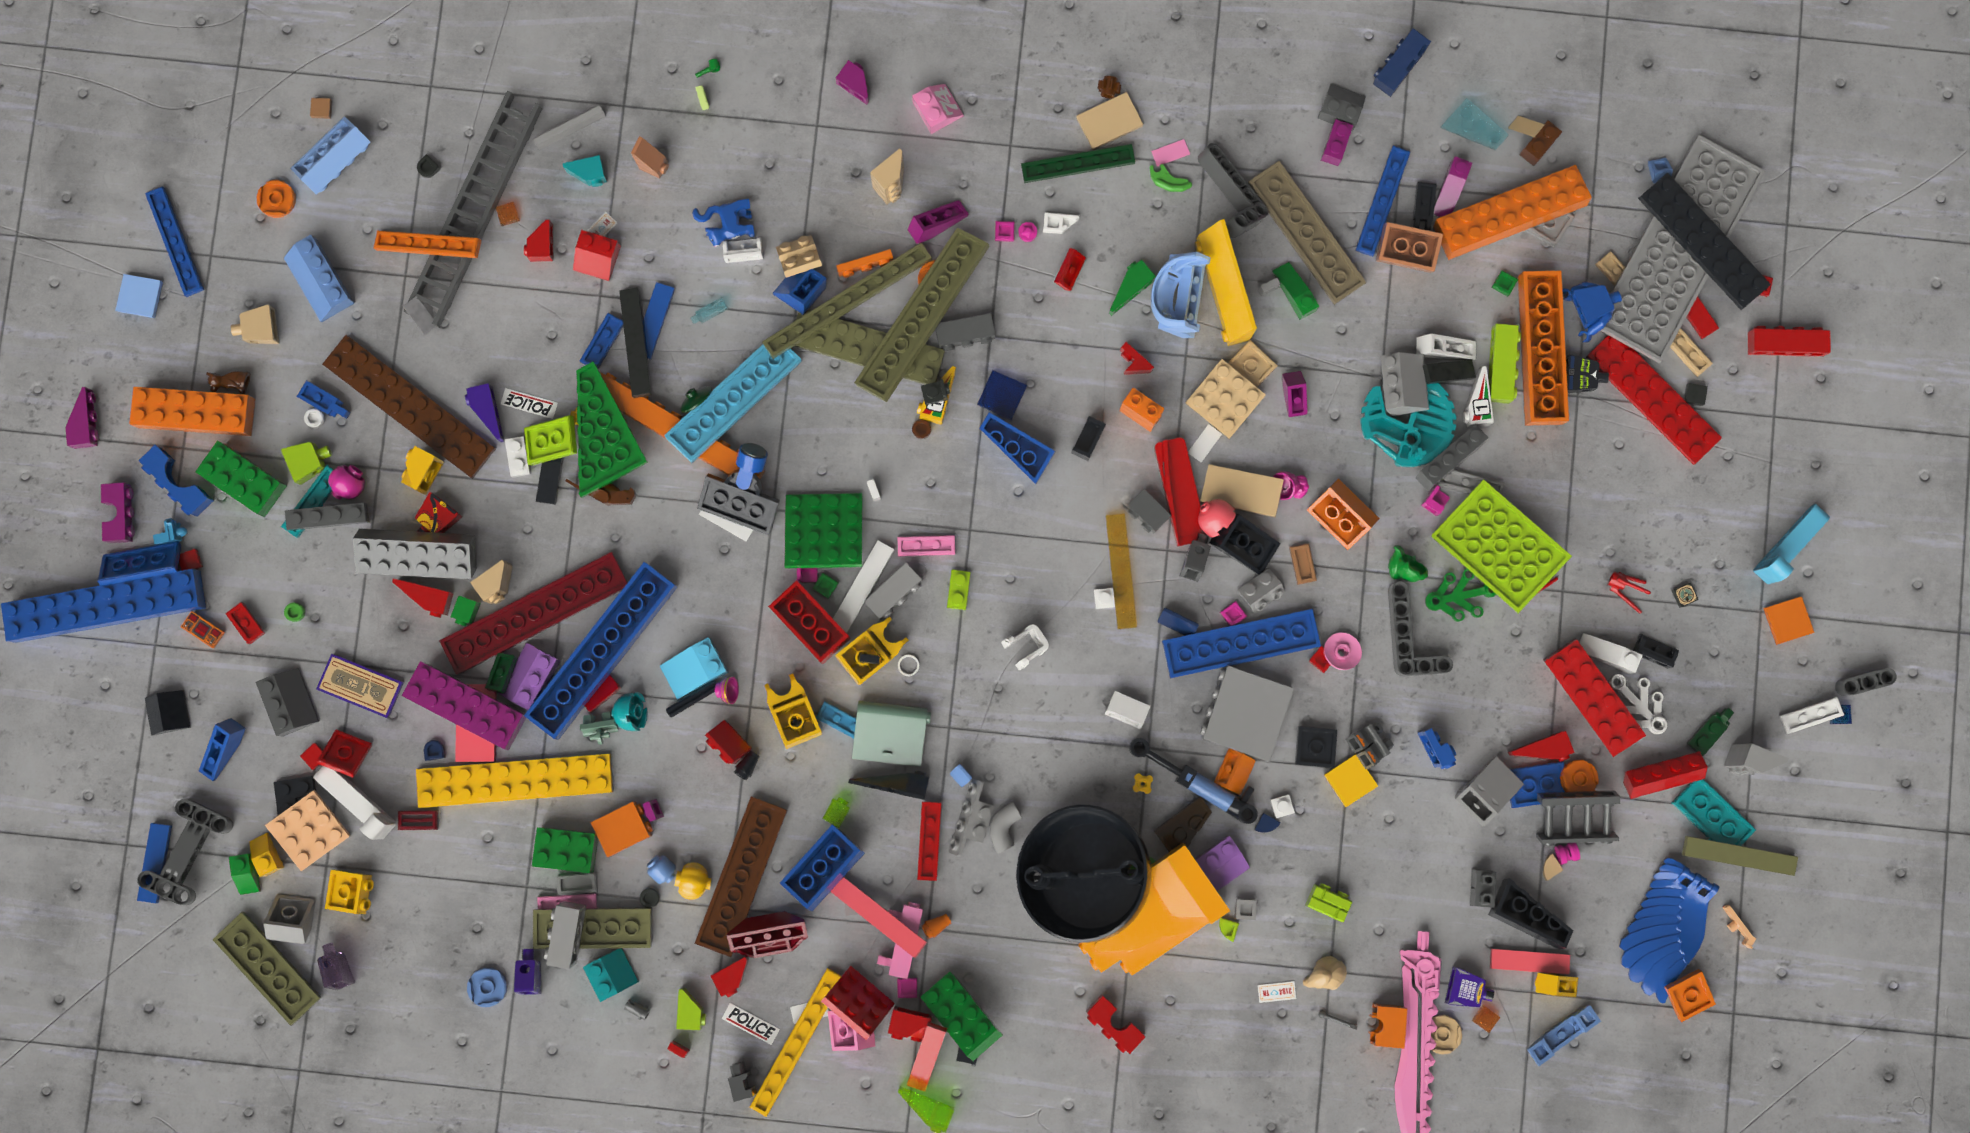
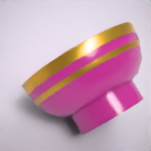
M727 677L721 683L716 684L715 695L717 698H721L727 704H734L736 702L739 687L735 677Z

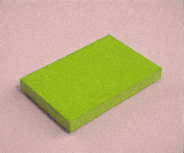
M571 415L524 428L528 465L532 466L577 454L574 417Z

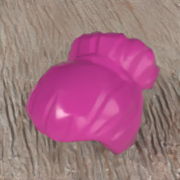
M1281 471L1273 476L1274 478L1284 479L1280 496L1281 500H1288L1292 497L1301 499L1308 492V481L1303 475L1296 476L1290 472Z

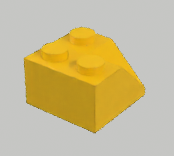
M414 446L406 455L407 460L405 463L407 469L402 474L401 483L426 495L444 461Z

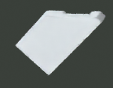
M1045 212L1043 232L1062 234L1079 220V215Z

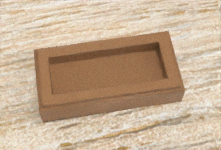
M1309 543L1290 547L1289 550L1297 585L1317 581Z

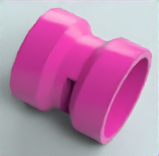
M1567 843L1565 846L1558 845L1554 847L1555 855L1560 865L1567 864L1570 860H1580V852L1576 843Z

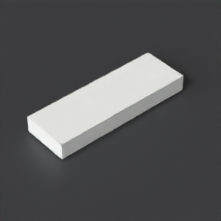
M1835 697L1779 717L1786 734H1790L1844 716L1838 698Z

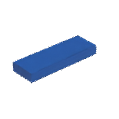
M607 313L580 359V363L587 365L594 361L599 369L623 328V320Z

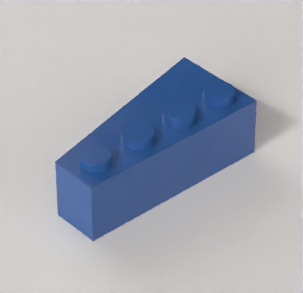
M990 412L979 428L1035 484L1038 483L1055 454L1053 449Z

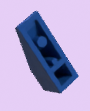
M232 718L215 724L199 772L210 780L215 781L240 745L246 728Z

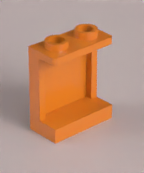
M1132 388L1122 402L1119 411L1151 432L1161 418L1164 408L1137 389Z
M633 801L591 822L607 858L652 837V826L649 821L645 822L643 808L640 803L637 804L636 801Z

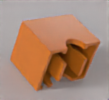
M1373 1003L1372 1008H1377V1012H1372L1369 1016L1378 1019L1379 1026L1374 1031H1368L1370 1043L1374 1046L1405 1049L1407 1008L1397 1005Z

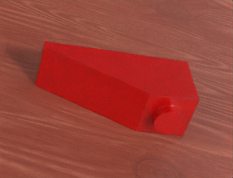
M393 578L392 582L424 610L430 611L429 615L441 618V615L448 616L453 593Z
M1560 731L1508 751L1509 756L1549 760L1558 759L1559 762L1569 759V755L1575 753L1566 731Z

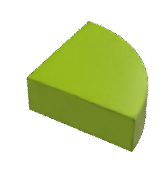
M1221 917L1219 919V927L1222 934L1228 940L1234 942L1239 923Z

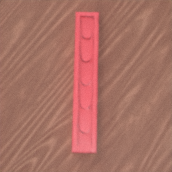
M845 877L830 891L912 957L916 958L927 944L924 939Z

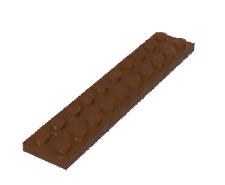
M345 335L322 365L473 479L496 450L487 441L349 336Z

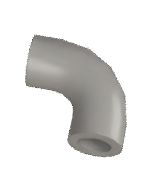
M1014 802L1000 809L991 822L990 837L997 854L1015 845L1010 837L1009 829L1013 823L1022 819V816Z

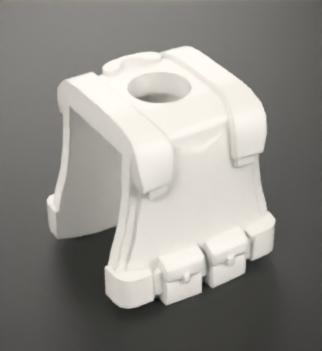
M1034 624L1026 627L1014 637L1009 636L1001 642L1004 649L1030 634L1037 644L1038 650L1015 665L1018 670L1024 669L1030 660L1038 655L1041 656L1049 647L1043 633Z

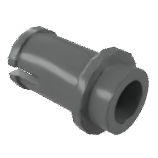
M631 998L624 1006V1010L638 1016L639 1020H645L650 1013L647 1005L644 1007Z

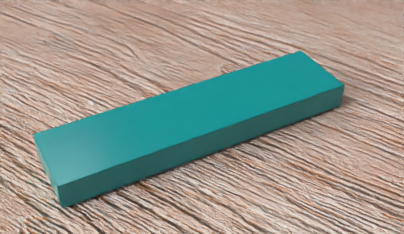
M326 465L294 509L323 506L332 492L328 479L330 473L334 470L333 468ZM286 520L281 526L296 538H299L305 530H287Z

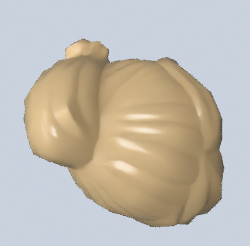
M1323 957L1316 962L1310 976L1303 980V985L1309 988L1335 990L1346 978V966L1335 957Z

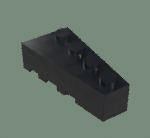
M1511 878L1502 881L1495 898V908L1491 907L1488 914L1559 950L1567 948L1574 931L1557 916L1545 909V906L1540 902L1534 900L1528 892L1516 885Z

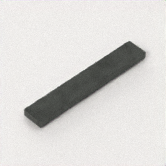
M636 287L619 290L632 397L652 395L639 289Z

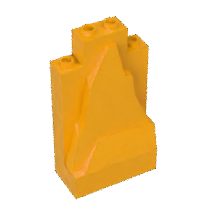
M1181 843L1151 864V885L1146 903L1136 919L1126 929L1102 941L1078 944L1084 954L1088 953L1091 957L1089 962L1095 971L1099 969L1102 973L1121 960L1120 966L1124 972H1130L1131 975H1134L1206 924H1212L1230 912L1184 843Z

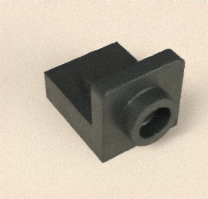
M943 378L939 379L938 382L921 385L925 405L948 400L947 394H950L948 383L943 382Z

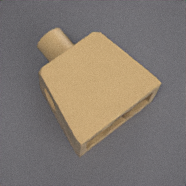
M264 305L240 313V323L231 325L232 335H242V339L247 343L279 344L275 308L270 305Z

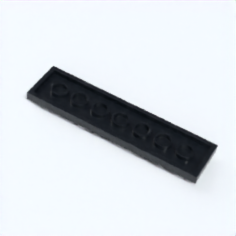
M1666 173L1638 198L1740 310L1744 309L1771 285L1669 173Z

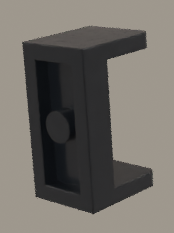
M1089 416L1071 454L1089 461L1106 424Z

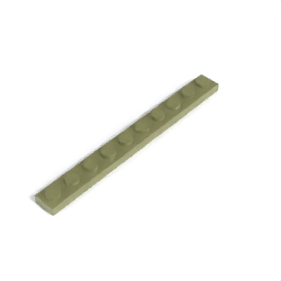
M922 243L916 245L762 341V344L772 359L776 358L932 260V257Z

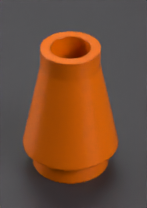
M947 914L924 921L925 924L921 925L927 938L930 939L932 937L935 938L952 923Z

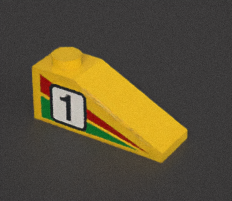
M954 366L942 377L943 382L948 383L950 392L956 373V367ZM948 400L925 405L924 401L923 403L920 402L917 413L920 414V419L942 425Z

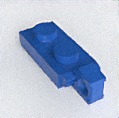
M307 380L296 396L329 416L336 417L339 414L347 419L351 413L342 408L344 403L340 399Z

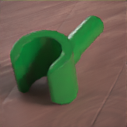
M717 59L709 60V67L695 73L696 77L698 78L709 72H719V61Z

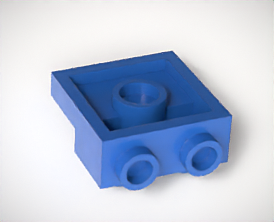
M1430 728L1418 732V736L1434 768L1448 769L1456 765V752L1453 746L1448 743L1439 744L1441 740L1436 731Z

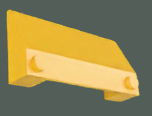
M1222 219L1198 235L1197 241H1195V248L1197 252L1211 257L1210 264H1206L1205 270L1223 331H1221L1222 339L1224 342L1227 341L1228 346L1250 341L1257 327L1225 219Z

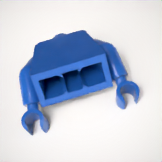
M1585 281L1573 286L1571 290L1567 288L1562 289L1563 294L1568 293V296L1563 298V300L1573 301L1584 329L1588 328V331H1581L1578 334L1579 337L1584 334L1587 335V338L1582 342H1589L1592 339V335L1597 334L1607 325L1615 310L1613 304L1622 301L1618 290L1608 293L1605 285L1599 286L1596 283Z

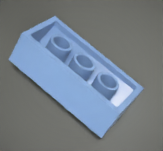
M344 116L290 169L317 195L327 188L328 183L332 179H336L341 174L342 169L351 165L359 153L364 152L368 148L370 141Z

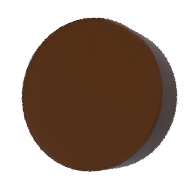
M922 419L917 420L912 426L913 435L918 439L929 437L931 434L929 422Z

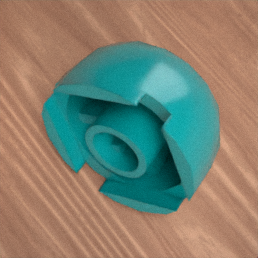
M633 692L621 695L614 703L611 714L621 729L640 731V728L645 727L648 711L647 708L643 709V702L646 701L641 693Z

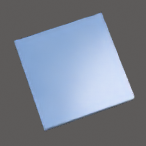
M123 274L115 311L155 318L163 282L161 280Z

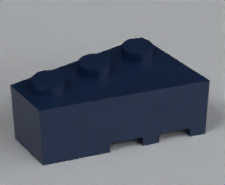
M1413 28L1405 39L1402 38L1397 44L1396 52L1394 54L1391 52L1386 58L1385 63L1387 64L1384 68L1380 67L1374 74L1376 79L1373 85L1391 97L1423 56L1431 41Z

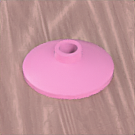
M1340 632L1333 634L1327 639L1324 645V654L1329 664L1339 670H1349L1360 662L1362 649L1355 637L1348 633ZM1339 650L1343 652V656L1339 655Z

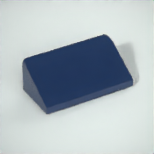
M1164 608L1158 618V623L1184 636L1194 634L1199 626L1198 623L1168 608Z

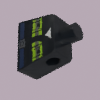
M1568 355L1566 357L1568 393L1591 392L1598 388V383H1608L1609 372L1599 371L1598 361L1575 355Z

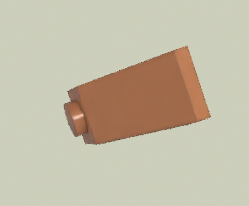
M639 136L631 154L640 170L660 178L668 169V161L662 153Z

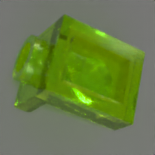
M840 797L837 800L833 798L822 819L840 828L851 808L847 806L849 802Z

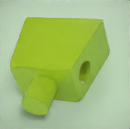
M313 442L281 449L294 482L299 485L304 484L321 473L326 467L323 459L332 456L328 445L318 449L317 445Z

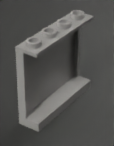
M1227 666L1225 669H1221L1218 680H1221L1219 688L1215 687L1212 698L1215 700L1213 706L1209 705L1206 716L1209 717L1207 724L1203 723L1200 734L1203 735L1202 740H1207L1259 758L1262 761L1270 762L1294 688Z

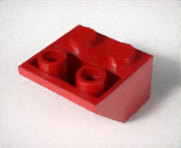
M723 720L705 734L708 738L706 743L713 750L718 749L721 752L719 756L726 764H736L752 749L726 720Z

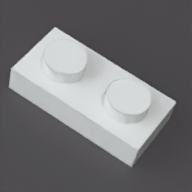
M525 437L505 439L510 476L513 478L530 475L531 471L530 465L527 463Z

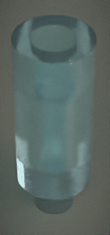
M721 297L695 311L696 315L690 317L693 324L699 321L702 324L725 312L728 308Z

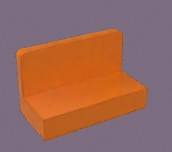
M1229 748L1214 783L1235 794L1241 795L1256 761L1241 752Z

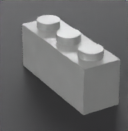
M905 563L868 597L864 603L880 620L882 618L886 620L893 614L894 611L892 609L897 604L901 606L908 599L906 596L911 591L915 593L922 586L920 584L922 579Z

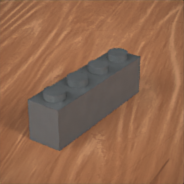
M1474 424L1424 467L1416 479L1429 492L1476 452L1489 437Z
M367 503L285 510L286 528L290 531L369 523Z

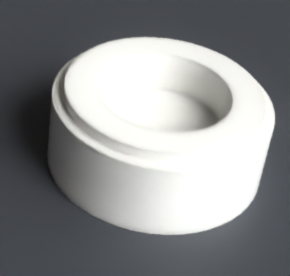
M309 409L304 415V421L312 428H319L325 422V415L318 409Z

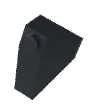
M915 770L914 774L904 773L849 779L848 783L925 800L930 777L926 776V772Z

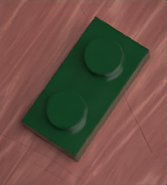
M498 653L485 689L505 694L518 658L514 655Z

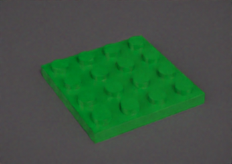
M862 493L786 495L785 568L862 567Z

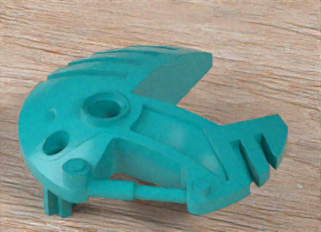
M1439 383L1427 384L1429 410L1411 413L1408 424H1404L1386 415L1380 386L1373 387L1367 394L1363 402L1367 403V406L1361 408V414L1365 413V417L1360 418L1362 434L1366 440L1370 439L1394 460V464L1397 467H1417L1430 463L1450 445L1454 437L1451 432L1456 430V424H1453V420H1456V414L1452 413V409H1455L1453 402L1447 399L1449 394ZM1407 435L1414 437V444L1407 441ZM1374 436L1397 445V453L1388 446L1386 447Z

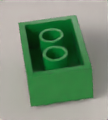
M537 827L532 867L593 873L598 837L596 833Z

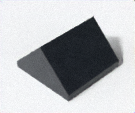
M184 690L155 693L145 698L151 736L191 728Z

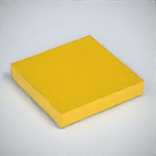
M1354 754L1324 774L1345 807H1348L1378 787L1369 771L1364 768L1356 756L1357 754Z

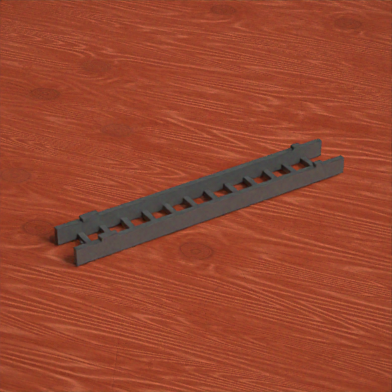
M510 91L506 92L439 235L449 236L452 232L461 237L482 239L522 151L534 130L536 121L542 111L540 104L535 103L529 117L524 116L523 112L512 107L511 110L509 109L514 95ZM506 114L526 122L521 134L502 126L507 119ZM498 131L518 139L513 151L493 143ZM490 148L510 156L505 168L485 160ZM482 165L502 172L497 185L477 176ZM474 182L494 189L489 202L469 193ZM467 198L486 206L481 219L461 210ZM459 215L478 223L473 236L453 227ZM429 255L408 302L417 296L416 299L438 308L432 322L434 326L440 328L472 258L462 257L456 270L438 262L437 260L440 255ZM435 266L454 274L449 287L429 279ZM427 283L446 291L441 304L422 296Z

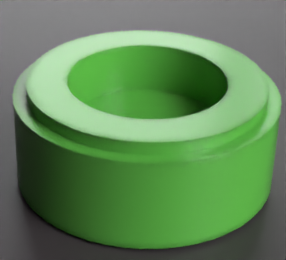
M293 602L285 607L284 615L289 621L299 622L305 616V608L301 604Z

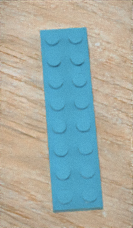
M764 345L760 346L722 381L703 403L691 410L665 434V438L693 463L800 364L802 359L791 348L772 359Z

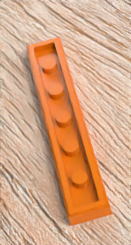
M377 230L374 249L377 251L478 258L482 240L473 237Z

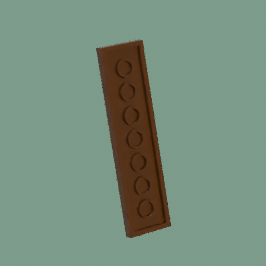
M750 797L694 944L732 957L733 952L730 951L727 933L748 916L788 810L755 797Z

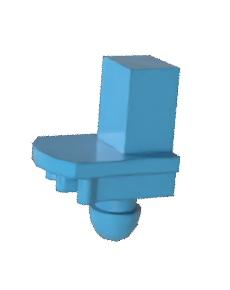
M171 518L165 519V532L153 535L154 544L182 541V536L187 534V529L180 527L181 524Z

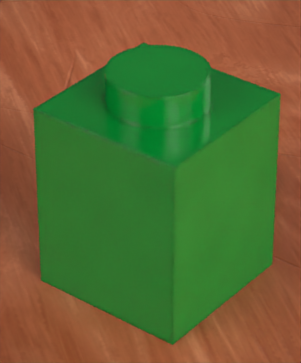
M458 596L450 617L456 619L455 623L466 627L467 623H474L481 603Z

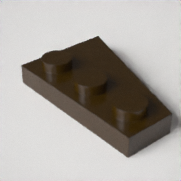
M1199 796L1156 828L1154 833L1168 852L1181 843H1184L1188 848L1196 833L1200 831L1212 814V811Z

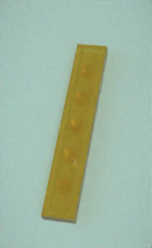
M1125 514L1106 515L1117 630L1137 628Z

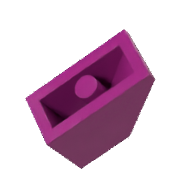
M848 60L836 76V84L867 105L869 99L863 67L857 62L852 63Z
M1296 371L1282 374L1283 393L1288 417L1306 415L1307 388L1302 372Z

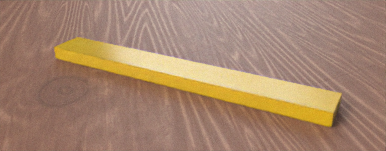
M829 968L826 969L751 1103L750 1108L765 1117L769 1114L828 1007L821 1001L840 979V974Z

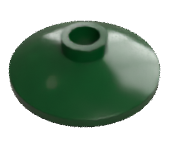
M704 386L697 390L695 388L690 389L685 394L687 398L680 408L681 412L687 413L698 407L711 394L712 388Z

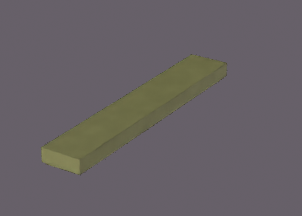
M1685 836L1682 851L1684 856L1795 876L1798 857L1690 836Z

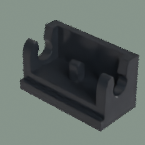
M1639 634L1633 651L1642 654V658L1667 669L1674 667L1679 650L1676 648H1672L1643 634Z

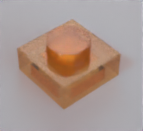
M514 202L495 207L502 227L520 221Z
M1482 1005L1472 1019V1022L1487 1033H1490L1500 1017Z

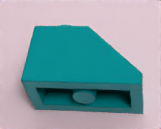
M600 155L563 163L567 173L588 186L598 187L607 182L603 160Z

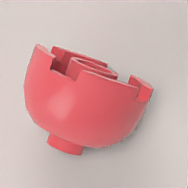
M1221 499L1204 502L1200 507L1198 516L1200 528L1211 538L1218 536L1219 533L1217 532L1223 527L1227 529L1236 516V513L1233 511L1236 509L1230 503Z

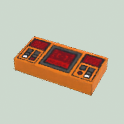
M194 611L190 612L181 625V628L211 648H215L225 634L224 631Z

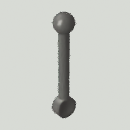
M1323 1010L1319 1011L1318 1015L1320 1018H1328L1357 1030V1025L1328 1015Z

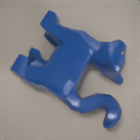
M749 199L737 200L720 206H710L703 215H700L697 208L693 209V217L698 222H706L713 213L719 214L722 228H705V231L708 232L706 236L709 237L714 247L720 246L722 241L735 240L743 235L755 237L753 225H742L739 223L740 218L752 219L751 211L746 210L750 209Z

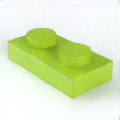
M951 570L947 608L966 610L971 572Z

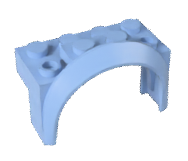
M1199 252L1169 255V260L1159 270L1151 291V308L1159 322L1158 329L1181 338H1194L1195 332H1199L1200 324L1197 323L1203 278L1205 266L1210 264L1211 257ZM1170 272L1172 274L1177 275V277L1169 275L1168 273ZM1178 282H1179V286H1178V288H1177V292H1178V293H1177V300H1176V304H1175V307H1174V309H1175V311H1174V310H1173V296H1174V292H1175L1176 286H1177V284H1178Z

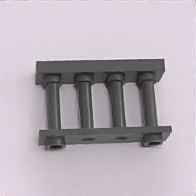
M1615 790L1537 793V801L1545 808V833L1536 834V838L1541 844L1546 846H1552L1554 843L1601 842L1611 844L1613 841H1619L1618 835L1611 831V810L1614 804H1620L1621 796ZM1602 804L1604 806L1603 832H1592V807ZM1575 805L1584 806L1583 832L1572 833L1573 807ZM1555 806L1565 807L1564 833H1553V808Z

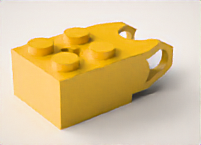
M890 616L883 622L873 624L835 655L858 686L898 655L902 646L909 641L907 637L896 643H890L885 640L883 632L892 620ZM858 654L877 655L880 657L879 664L858 662Z
M793 673L789 675L791 690L786 695H777L770 688L769 684L764 685L767 691V704L785 749L822 735L804 688L796 681ZM794 719H797V721H802V723H800V726L796 727L795 725L792 726L791 724H793Z

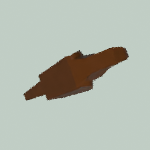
M568 479L565 480L567 483L579 489V485L573 483ZM609 483L589 494V496L607 506L632 505L636 498V492L631 487L630 490L620 491L617 486Z

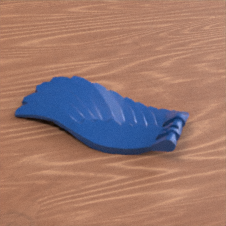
M1671 858L1664 859L1665 865L1660 866V872L1653 875L1655 880L1650 883L1652 890L1645 894L1648 899L1640 904L1643 909L1635 913L1634 918L1636 921L1627 927L1629 934L1621 939L1619 945L1624 950L1621 964L1625 968H1629V979L1636 983L1642 982L1641 988L1648 996L1656 993L1660 1003H1665L1668 997L1664 986L1677 980L1700 949L1705 935L1708 904L1720 887L1715 883L1711 884L1702 875L1694 874L1690 871V868ZM1685 878H1688L1690 881L1686 886L1681 884ZM1702 888L1707 890L1704 896L1698 894Z

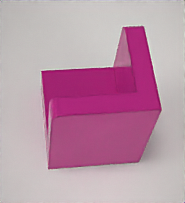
M1436 485L1421 504V506L1435 516L1442 513L1445 504L1450 499L1449 496L1439 490V485Z
M797 568V581L799 583L817 582L818 568Z

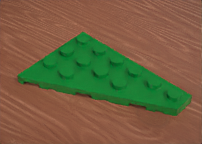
M594 361L576 370L579 444L578 478L579 495L581 498L648 463Z

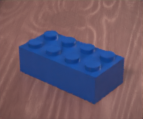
M832 824L783 878L780 884L807 910L813 911L865 853L838 827Z

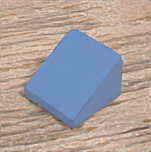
M1667 158L1648 161L1653 183L1660 180L1666 173H1669L1672 177L1673 169Z
M961 764L950 772V775L961 787H964L972 779V776Z

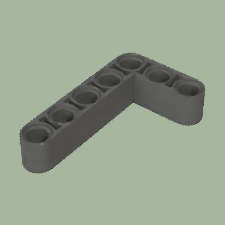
M1210 143L1198 156V162L1237 210L1238 213L1226 223L1230 238H1236L1256 227L1268 215L1269 211L1221 148L1214 143Z
M1402 581L1393 583L1388 589L1395 673L1399 676H1419L1450 672L1453 668V661L1448 656L1414 658L1409 588ZM1395 586L1402 588L1401 596L1395 594ZM1397 605H1401L1404 608L1402 615L1396 612ZM1398 624L1405 626L1404 634L1398 632ZM1400 643H1404L1407 646L1406 653L1399 651ZM1440 660L1446 662L1447 667L1445 670L1439 668ZM1421 661L1427 663L1426 671L1420 669L1419 664ZM1402 662H1405L1408 665V671L1406 673L1401 671L1400 664Z

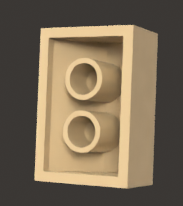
M900 148L870 172L873 189L887 205L890 202H896L902 193L904 162L903 153Z

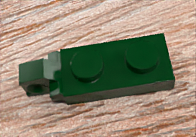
M1724 708L1720 714L1715 712L1713 715H1710L1687 744L1696 752L1700 751L1701 755L1704 756L1730 725L1728 720L1734 712L1730 708Z

